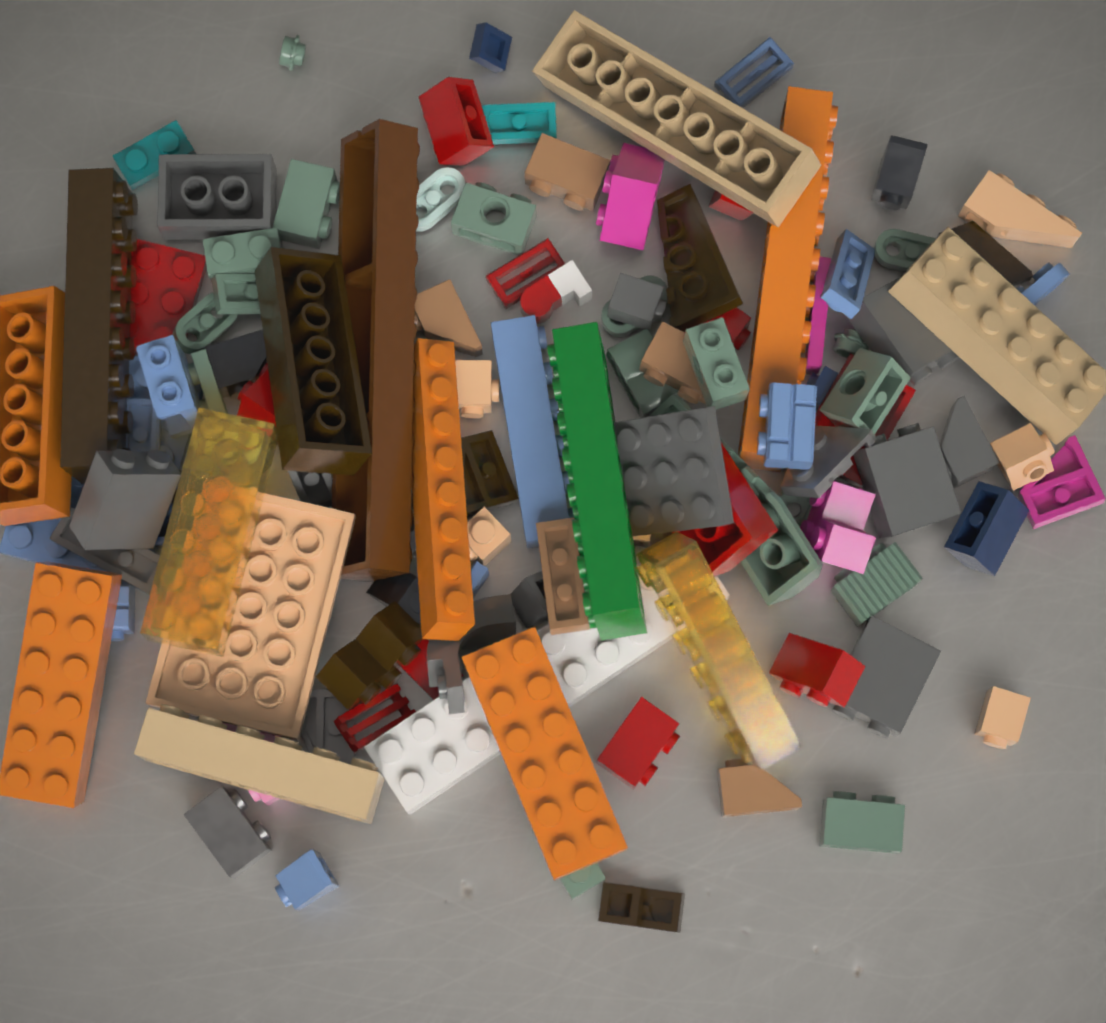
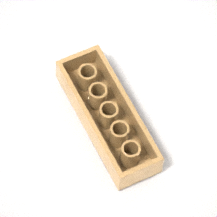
M949 227L926 248L888 291L1043 434L1045 433L1055 445L1079 428L1106 394V370Z
M161 704L159 711L148 708L134 751V755L145 761L372 824L385 780L377 772L378 767H375L374 763L352 758L351 764L339 761L340 757L337 756V753L314 747L311 754L302 751V746L298 745L299 743L276 736L274 743L265 741V736L261 735L257 730L237 726L236 732L226 730L227 725L222 724V721L204 715H199L198 721L190 720V715L184 713V710Z

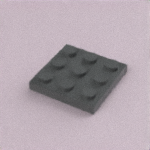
M715 406L614 422L633 536L725 526L734 523Z

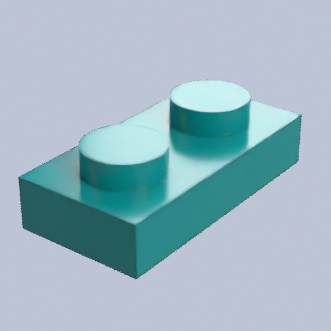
M555 102L482 105L494 145L538 143L542 133L557 139Z
M175 120L114 154L112 157L133 191L158 177L159 155L196 154L179 123Z

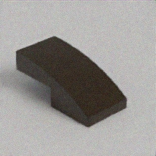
M603 882L598 921L680 933L685 894Z

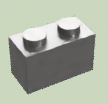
M220 786L183 815L227 875L235 879L272 851L266 843L271 839V836L259 820L252 824L243 812L248 808V805L236 789L229 793L226 788Z

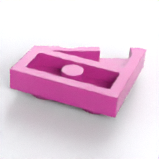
M1075 435L1069 437L1064 446L1051 458L1054 471L1046 474L1038 481L1026 484L1019 491L1018 498L1029 509L1027 517L1033 529L1101 505L1106 499Z

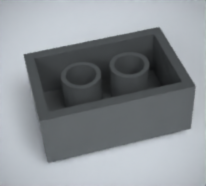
M272 154L159 155L157 227L164 240H203L272 228L276 216L277 171Z

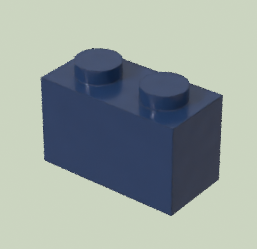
M978 481L944 548L965 567L995 576L1029 509L1010 490Z

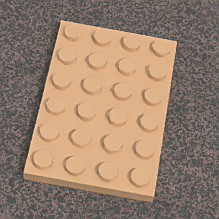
M205 480L146 704L160 708L161 704L184 710V713L199 717V715L218 719L222 723L243 726L299 740L356 515Z

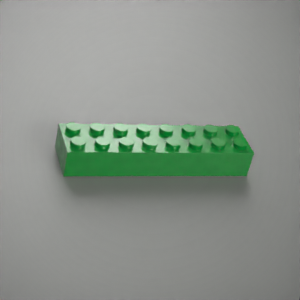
M591 322L552 329L554 343L548 344L547 349L550 366L553 367L554 378L552 379L555 401L558 402L559 413H557L558 427L564 443V448H562L563 462L569 478L567 492L570 507L573 508L575 518L572 519V527L580 554L577 556L580 579H583L585 590L582 593L585 615L588 616L590 629L597 628L601 641L646 634L647 627L635 547L614 422L616 421L607 361L598 323Z

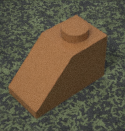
M450 279L417 294L414 312V323L416 324L417 332L422 330L426 339L454 342V349L456 351L473 357L483 355L482 344Z
M747 758L725 761V768L717 770L722 817L798 810L802 807L801 798L760 765H748Z

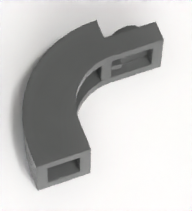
M511 594L486 597L473 601L475 625L460 641L429 640L427 647L429 687L438 686L439 699L447 698L449 714L465 713L461 676L465 666L462 657L516 635V620Z

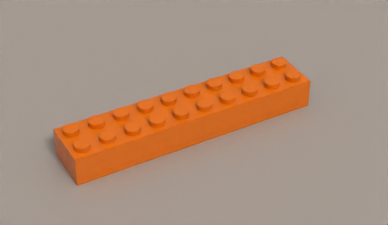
M788 86L781 112L779 130L812 148L821 163V167L779 228L767 221L747 376L750 390L744 400L737 454L751 469L780 473L782 471V468L765 467L764 455H757L758 432H765L766 417H759L760 394H767L770 383L796 385L801 384L805 377L807 358H802L800 355L805 353L806 344L809 343L811 321H805V317L809 318L816 292V285L809 283L814 281L815 271L818 270L820 249L814 248V246H818L825 220V213L818 211H822L824 199L826 200L828 194L829 177L825 176H827L828 166L832 160L834 141H831L838 115V106L832 105L833 92Z

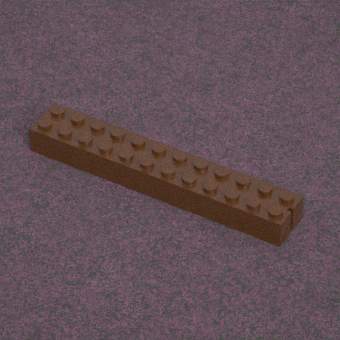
M378 119L363 127L362 131L357 130L342 138L340 154L338 255H341L372 454L355 475L333 474L332 509L356 515L340 579L372 582L410 573L412 561L410 527L413 522L411 489L414 483L412 451L415 443L412 434V419L415 410L413 377L416 371L414 339L417 332L416 324L414 323V312L417 299L415 267L418 261L416 230L419 223L416 205L417 193L419 191L417 159L420 153V145L418 143V128L383 119Z

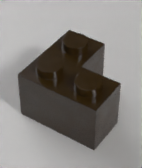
M394 601L376 613L356 639L335 652L317 674L316 678L347 710L360 701L366 705L381 691V686L387 690L401 677L402 672L399 668L402 664L407 666L419 655L421 649L418 645L423 640L421 626Z

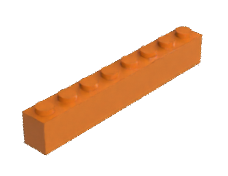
M418 338L414 343L416 371L413 377L415 410L412 419V434L415 443L412 451V473L414 475L412 494L422 639L460 641L475 625L455 349L454 342Z

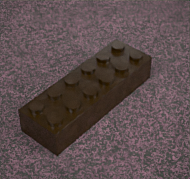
M270 247L255 270V278L282 470L355 475L371 456L372 450L341 255Z

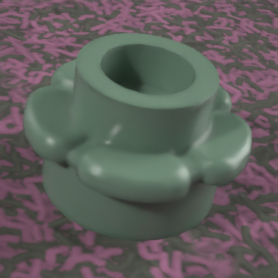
M296 35V38L285 36L283 40L279 65L289 67V71H293L295 65L302 66L306 44L300 43L299 35Z
M844 329L843 333H836L834 335L835 344L832 349L842 357L848 358L850 353L855 355L859 348L869 350L866 343H863V339L855 330Z

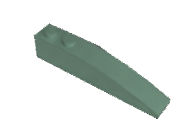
M673 394L649 416L693 409L678 394ZM720 438L729 455L778 528L775 534L743 559L741 564L768 606L790 599L819 577L823 563L783 500Z

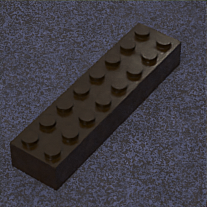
M114 168L73 169L68 172L60 467L81 484H85L96 451H114L117 449L131 451L130 448H126V434L133 432V415L131 411H127V398L132 397L134 394V380L132 374H129V360H133L135 357V344L133 338L130 337V324H134L136 319L135 304L131 301V288L136 286L137 278L135 266L131 265L132 252L137 250V235L135 229H132V216H136L138 213V200L136 194L132 193L127 186V182L119 176Z

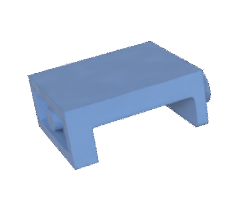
M170 335L138 345L136 348L156 416L160 420L165 419L171 439L208 428L201 410L196 386L193 384L188 369L187 357L174 336Z

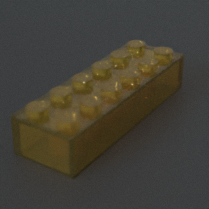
M198 408L140 634L147 641L220 657L224 656L278 442L275 424Z
M674 532L637 553L636 556L641 563L640 566L636 567L637 572L647 588L652 586L659 599L654 601V604L665 622L669 620L676 630V633L672 635L673 641L682 655L687 654L694 666L689 668V671L700 689L704 687L709 694L711 700L706 702L715 720L717 722L722 721L727 728L728 733L724 735V738L734 755L739 754L745 763L751 762L762 770L802 747L697 542L678 532Z

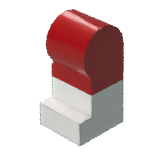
M573 260L523 291L520 298L522 316L535 315L536 323L542 324L551 317L554 310L573 299L579 307L592 300V289Z

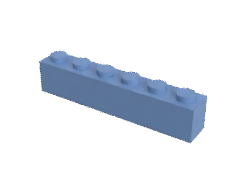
M533 315L491 322V332L527 549L539 547L536 523L574 517L573 508H567L565 494H568L567 471L561 472L559 457H563V437L555 435L553 421H557V413H559L558 404L555 398L549 399L547 385L552 384V368L550 362L543 363L541 349L547 348L545 327H537L536 317Z

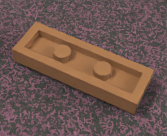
M574 517L536 523L551 635L590 630L582 593L585 592L583 579H580L577 556L580 554L573 534L572 519Z

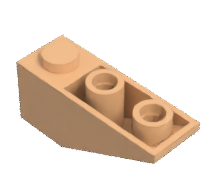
M990 170L966 201L958 215L967 223L974 221L994 238L1072 248L1082 234L1081 231L1076 229L1077 226L1071 219L1063 215H1055L1045 208L1046 205L1041 199L1032 194H1024L1015 188V184L1010 178L1000 173L995 174Z

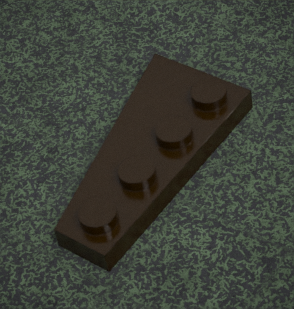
M691 184L657 199L660 235L665 255L663 263L668 288H666L667 302L670 305L671 318H669L670 325L682 332H686V329L701 325L743 305V301Z

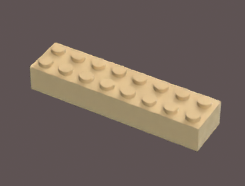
M575 10L532 70L536 77L550 91L778 228L821 167V163L812 148Z

